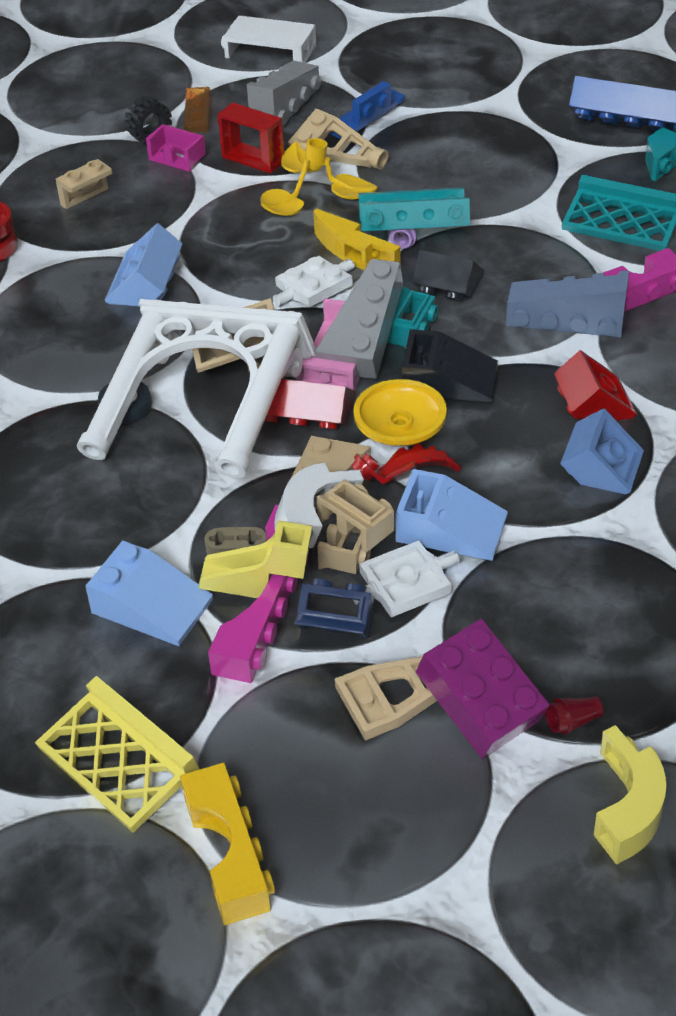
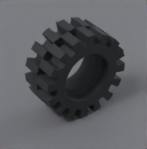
M145 96L140 97L141 102L137 99L134 100L135 106L130 105L128 107L131 112L125 113V117L128 118V120H124L127 132L144 145H146V138L162 124L172 125V120L169 119L172 117L169 108L152 96H147V98ZM153 113L152 121L143 128L145 119Z

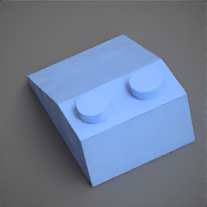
M123 540L86 585L92 614L176 646H180L214 600L212 593L199 589V584L151 550Z

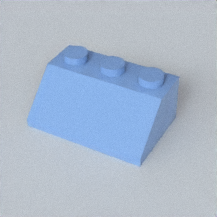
M157 223L125 252L104 301L108 304L139 306L140 299L161 300L168 290L166 284L174 275L172 269L181 257L179 251L183 243Z

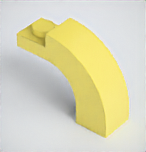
M615 725L603 731L600 754L623 781L628 794L619 802L596 813L594 836L617 865L637 854L655 835L660 824L666 795V776L661 760L654 749L650 746L638 752L634 741L628 736L625 737Z

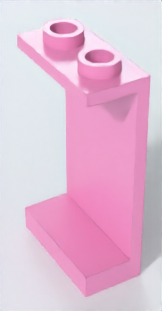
M324 299V321L314 341L316 349L345 301ZM311 356L310 359L303 358L301 373L296 377V381L346 386L354 391L360 380V377L356 376V364L320 359Z

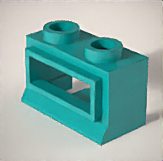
M403 286L387 343L406 347L410 329L428 330L430 322H435L438 315V305H435V296L412 291ZM404 312L415 313L412 321L403 319Z

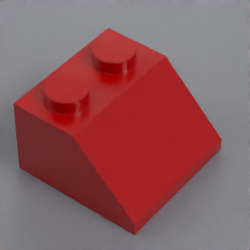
M579 350L554 373L559 384L557 389L568 403L566 408L575 419H584L603 408L616 421L631 419L637 415L618 376L582 350Z

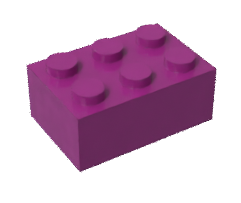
M482 618L424 653L416 670L417 675L482 760L537 724L550 706Z

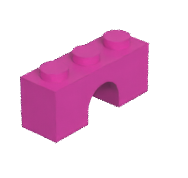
M667 248L646 256L643 274L629 271L625 311L676 292V254L672 250ZM622 265L603 273H605V276L618 275L619 271H626L628 269Z

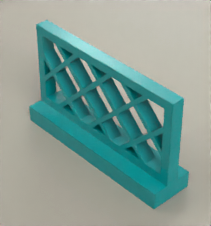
M582 175L579 180L577 193L562 222V230L661 251L668 248L676 229V194ZM580 202L590 203L591 205L583 207ZM605 207L614 208L618 210L609 213ZM597 210L602 213V216L594 219L589 216V213ZM631 213L642 214V216L634 218ZM625 215L629 220L617 224L614 219ZM580 216L585 219V222L580 224L571 222L572 219ZM657 218L666 219L670 221L661 224ZM607 221L611 225L607 229H601L597 226ZM651 221L654 227L648 228L646 230H644L640 225L642 223ZM634 227L638 233L629 235L623 231ZM660 232L664 239L663 241H657L649 236Z

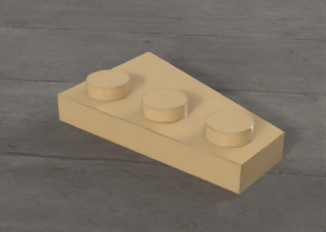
M311 436L292 477L300 470L319 463H326L329 472L354 470L351 467V464L355 461L354 456L357 453L361 456L368 453L371 456V446Z

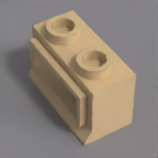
M344 479L324 495L317 496V514L320 522L324 523L329 519L330 515L335 513L337 528L341 534L346 535L354 526L360 529L362 550L366 553L394 531V510L390 503L384 499L376 500L359 483L353 485Z
M330 523L327 528V543L320 541L317 546L318 569L331 568L357 574L359 563L369 560L371 550L367 553L362 550L361 530L354 526L350 532L343 535L339 532L336 524ZM351 532L359 533L360 536L354 549H344Z

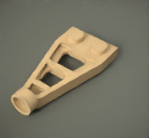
M315 109L288 141L289 147L297 141L300 144V148L306 151L309 139L320 138L324 140L333 131L342 138L334 148L327 147L326 157L331 158L330 161L369 168L374 167L381 170L385 167L389 157L387 150L376 147L339 118L319 109ZM351 142L361 146L355 155L344 153V150Z
M423 656L366 666L334 679L335 688L365 741L400 727L437 701L429 689L424 687L416 673ZM407 680L414 690L413 694L400 704H389L379 686L386 681Z

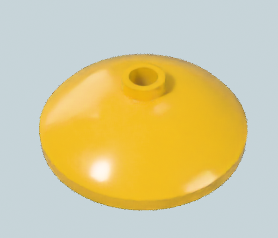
M408 379L387 380L374 384L364 390L354 404V421L358 429L368 438L390 446H409L431 438L443 427L447 416L446 403L438 391L425 383Z

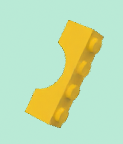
M224 762L180 775L183 796L193 828L216 831L231 844L224 859L210 870L213 892L224 926L270 912L269 895L275 893L269 870L261 871L259 861L263 860L261 846L257 837L250 839L248 829L252 828L251 818L247 806L239 807L237 799L241 798L242 795L236 775L229 777Z

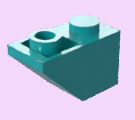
M663 127L647 138L645 161L650 178L653 181L658 180L676 167V132Z

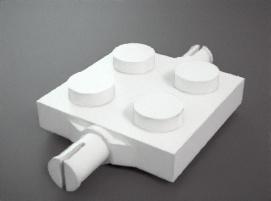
M320 256L312 257L307 262L290 268L275 277L276 286L283 290V292L274 295L273 301L278 307L290 300L298 301L311 307L325 298L327 299L353 286L352 275L347 272L354 269V263L352 260L347 259L338 265H334Z
M418 540L359 563L360 574L368 584L366 585V592L371 593L383 605L390 617H394L451 594L452 584L443 573V569L459 564V557L454 550L436 557L428 552ZM353 600L355 604L360 603V601Z

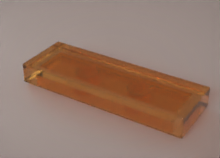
M210 87L186 88L185 131L192 133L209 132Z

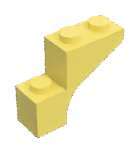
M278 520L274 535L262 544L207 555L202 569L199 589L258 598L269 582L271 574L303 579L312 526Z

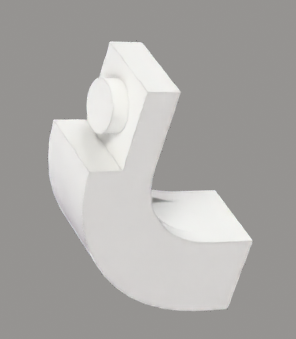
M319 463L297 472L286 485L277 508L275 531L278 520L310 525L312 530L309 548H314L322 529V524L314 508L317 506V496L324 495L344 479L353 485L356 483L362 485L364 479L360 470L329 472L326 463Z

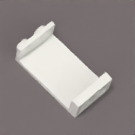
M238 16L234 23L230 25L226 34L222 36L221 46L224 49L225 58H230L241 43L293 50L294 61L306 63L316 47V27L314 24Z

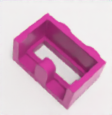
M162 124L146 138L150 161L191 172L194 164L206 155L203 135ZM176 153L184 155V158L177 156Z

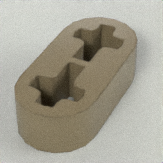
M258 527L214 528L204 538L206 553L209 555L266 542V532Z

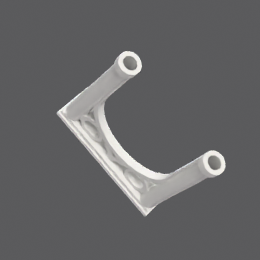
M140 299L138 304L142 317L87 432L82 433L77 443V449L88 458L94 460L105 459L140 382L153 366L166 363L169 356L181 351L196 348L221 349L237 355L247 363L250 369V381L215 465L226 476L243 478L250 465V454L283 376L298 377L302 370L303 358L310 359L311 356L316 357V347L303 314L294 311L287 312L241 308L238 306L229 307L213 304ZM229 333H234V334H235V335H234V340H233L231 334H229ZM248 338H264V340L257 345L247 348L243 346V343ZM264 356L258 369L254 359Z

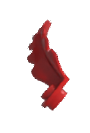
M421 444L414 445L411 450H406L405 448L398 449L387 463L379 469L380 464L368 453H365L364 456L357 453L354 456L355 461L351 464L354 470H360L362 477L368 482L375 477L382 484L386 485L405 473L423 466L440 465L456 472L461 470V466L452 457H448L444 450L437 451L435 446H429L427 449H424Z

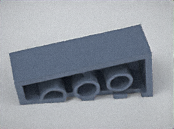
M629 270L619 271L618 275L605 276V273L592 274L591 278L576 279L575 276L564 277L561 281L552 282L549 279L512 282L507 301L506 326L621 338Z

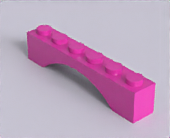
M275 505L265 526L266 541L275 533V514L279 505ZM271 574L270 580L262 594L253 604L234 619L220 625L208 651L211 675L252 683L257 670L261 671L264 667L266 648L268 644H273L275 641L277 622L279 618H284L286 615L288 596L290 593H295L298 578Z

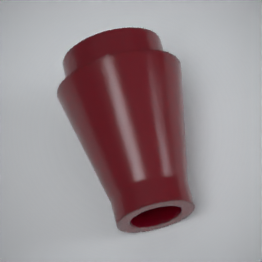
M597 696L589 698H555L545 712L549 728L554 733L560 732L566 735L594 719L601 718L603 716V705Z

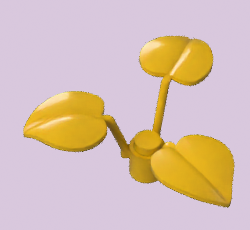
M311 138L307 141L306 151L301 149L300 144L295 141L284 152L281 159V166L287 171L293 173L301 172L295 191L290 194L282 189L268 190L262 194L260 203L264 209L277 215L289 216L297 214L304 207V202L296 197L300 192L306 173L316 172L323 165L326 166L329 181L333 183L331 191L339 197L349 200L359 199L358 193L375 192L378 186L349 174H338L334 177L330 167L331 158L326 157L327 142L320 138Z

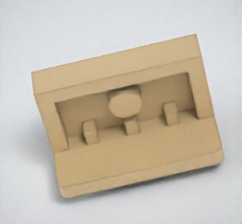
M97 159L89 161L86 165L68 171L65 175L56 178L61 206L68 209L107 190L106 177L112 174V168Z

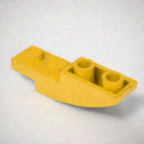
M317 208L313 211L315 235L330 252L343 261L350 259L355 267L365 270L371 259L400 262L401 267V249L399 245L361 232V224Z

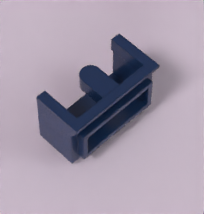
M312 579V584L302 583L295 625L300 629L306 630L308 627H314L339 634L340 631L355 633L361 638L368 639L375 597L371 593L366 592V586L348 583L345 589L332 588L333 582L323 579ZM311 595L360 601L358 616L309 610Z

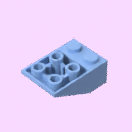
M413 469L395 513L396 542L411 544L419 540L425 548L445 552L454 550L455 553L493 561L508 511L446 475Z

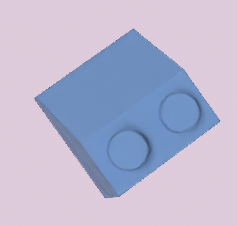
M603 408L575 423L560 464L581 485L627 494L631 492L644 450Z

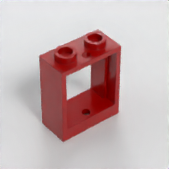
M233 102L218 113L222 158L270 174L281 166V159L284 155L281 117ZM239 124L259 130L261 148L241 142Z

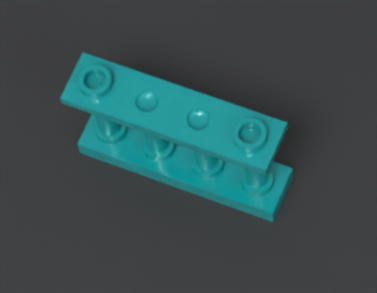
M463 187L358 193L361 231L470 226V198L464 197Z

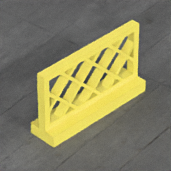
M95 676L86 685L89 693L35 743L42 752L134 833L182 786L180 775L199 770L195 758L98 676ZM90 707L98 711L97 723L80 725V717ZM120 730L122 732L121 743L103 745L104 731ZM97 732L95 746L78 748L79 734ZM71 735L69 749L54 750L50 746L59 736ZM140 750L146 752L145 764L127 766L128 752ZM120 753L119 767L101 769L102 754ZM95 755L94 769L76 770L77 757ZM168 771L174 776L164 786L151 787L152 773ZM145 773L144 788L125 790L126 775ZM119 776L118 791L101 792L99 790L100 778ZM143 798V807L130 818L124 812V799ZM112 800H117V805Z

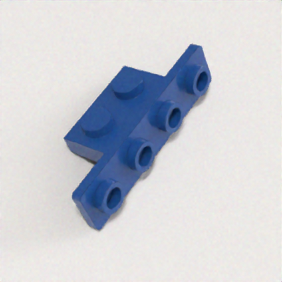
M382 81L352 101V110L339 119L357 132L403 102L405 95L391 89L390 83ZM331 131L329 133L338 139L342 138L336 132Z

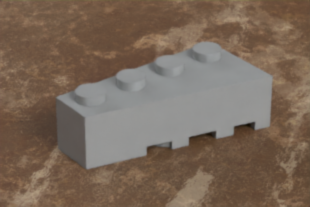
M293 60L279 67V71L269 72L268 77H260L256 83H248L249 108L281 117L282 126L285 125L315 91L320 88L319 66Z
M378 259L370 260L315 350L316 358L356 364L357 377L377 379L403 286L400 262Z

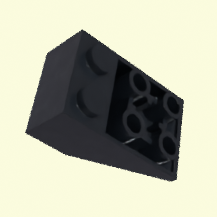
M410 329L402 363V379L425 383L438 391L444 399L492 402L498 360L440 331Z

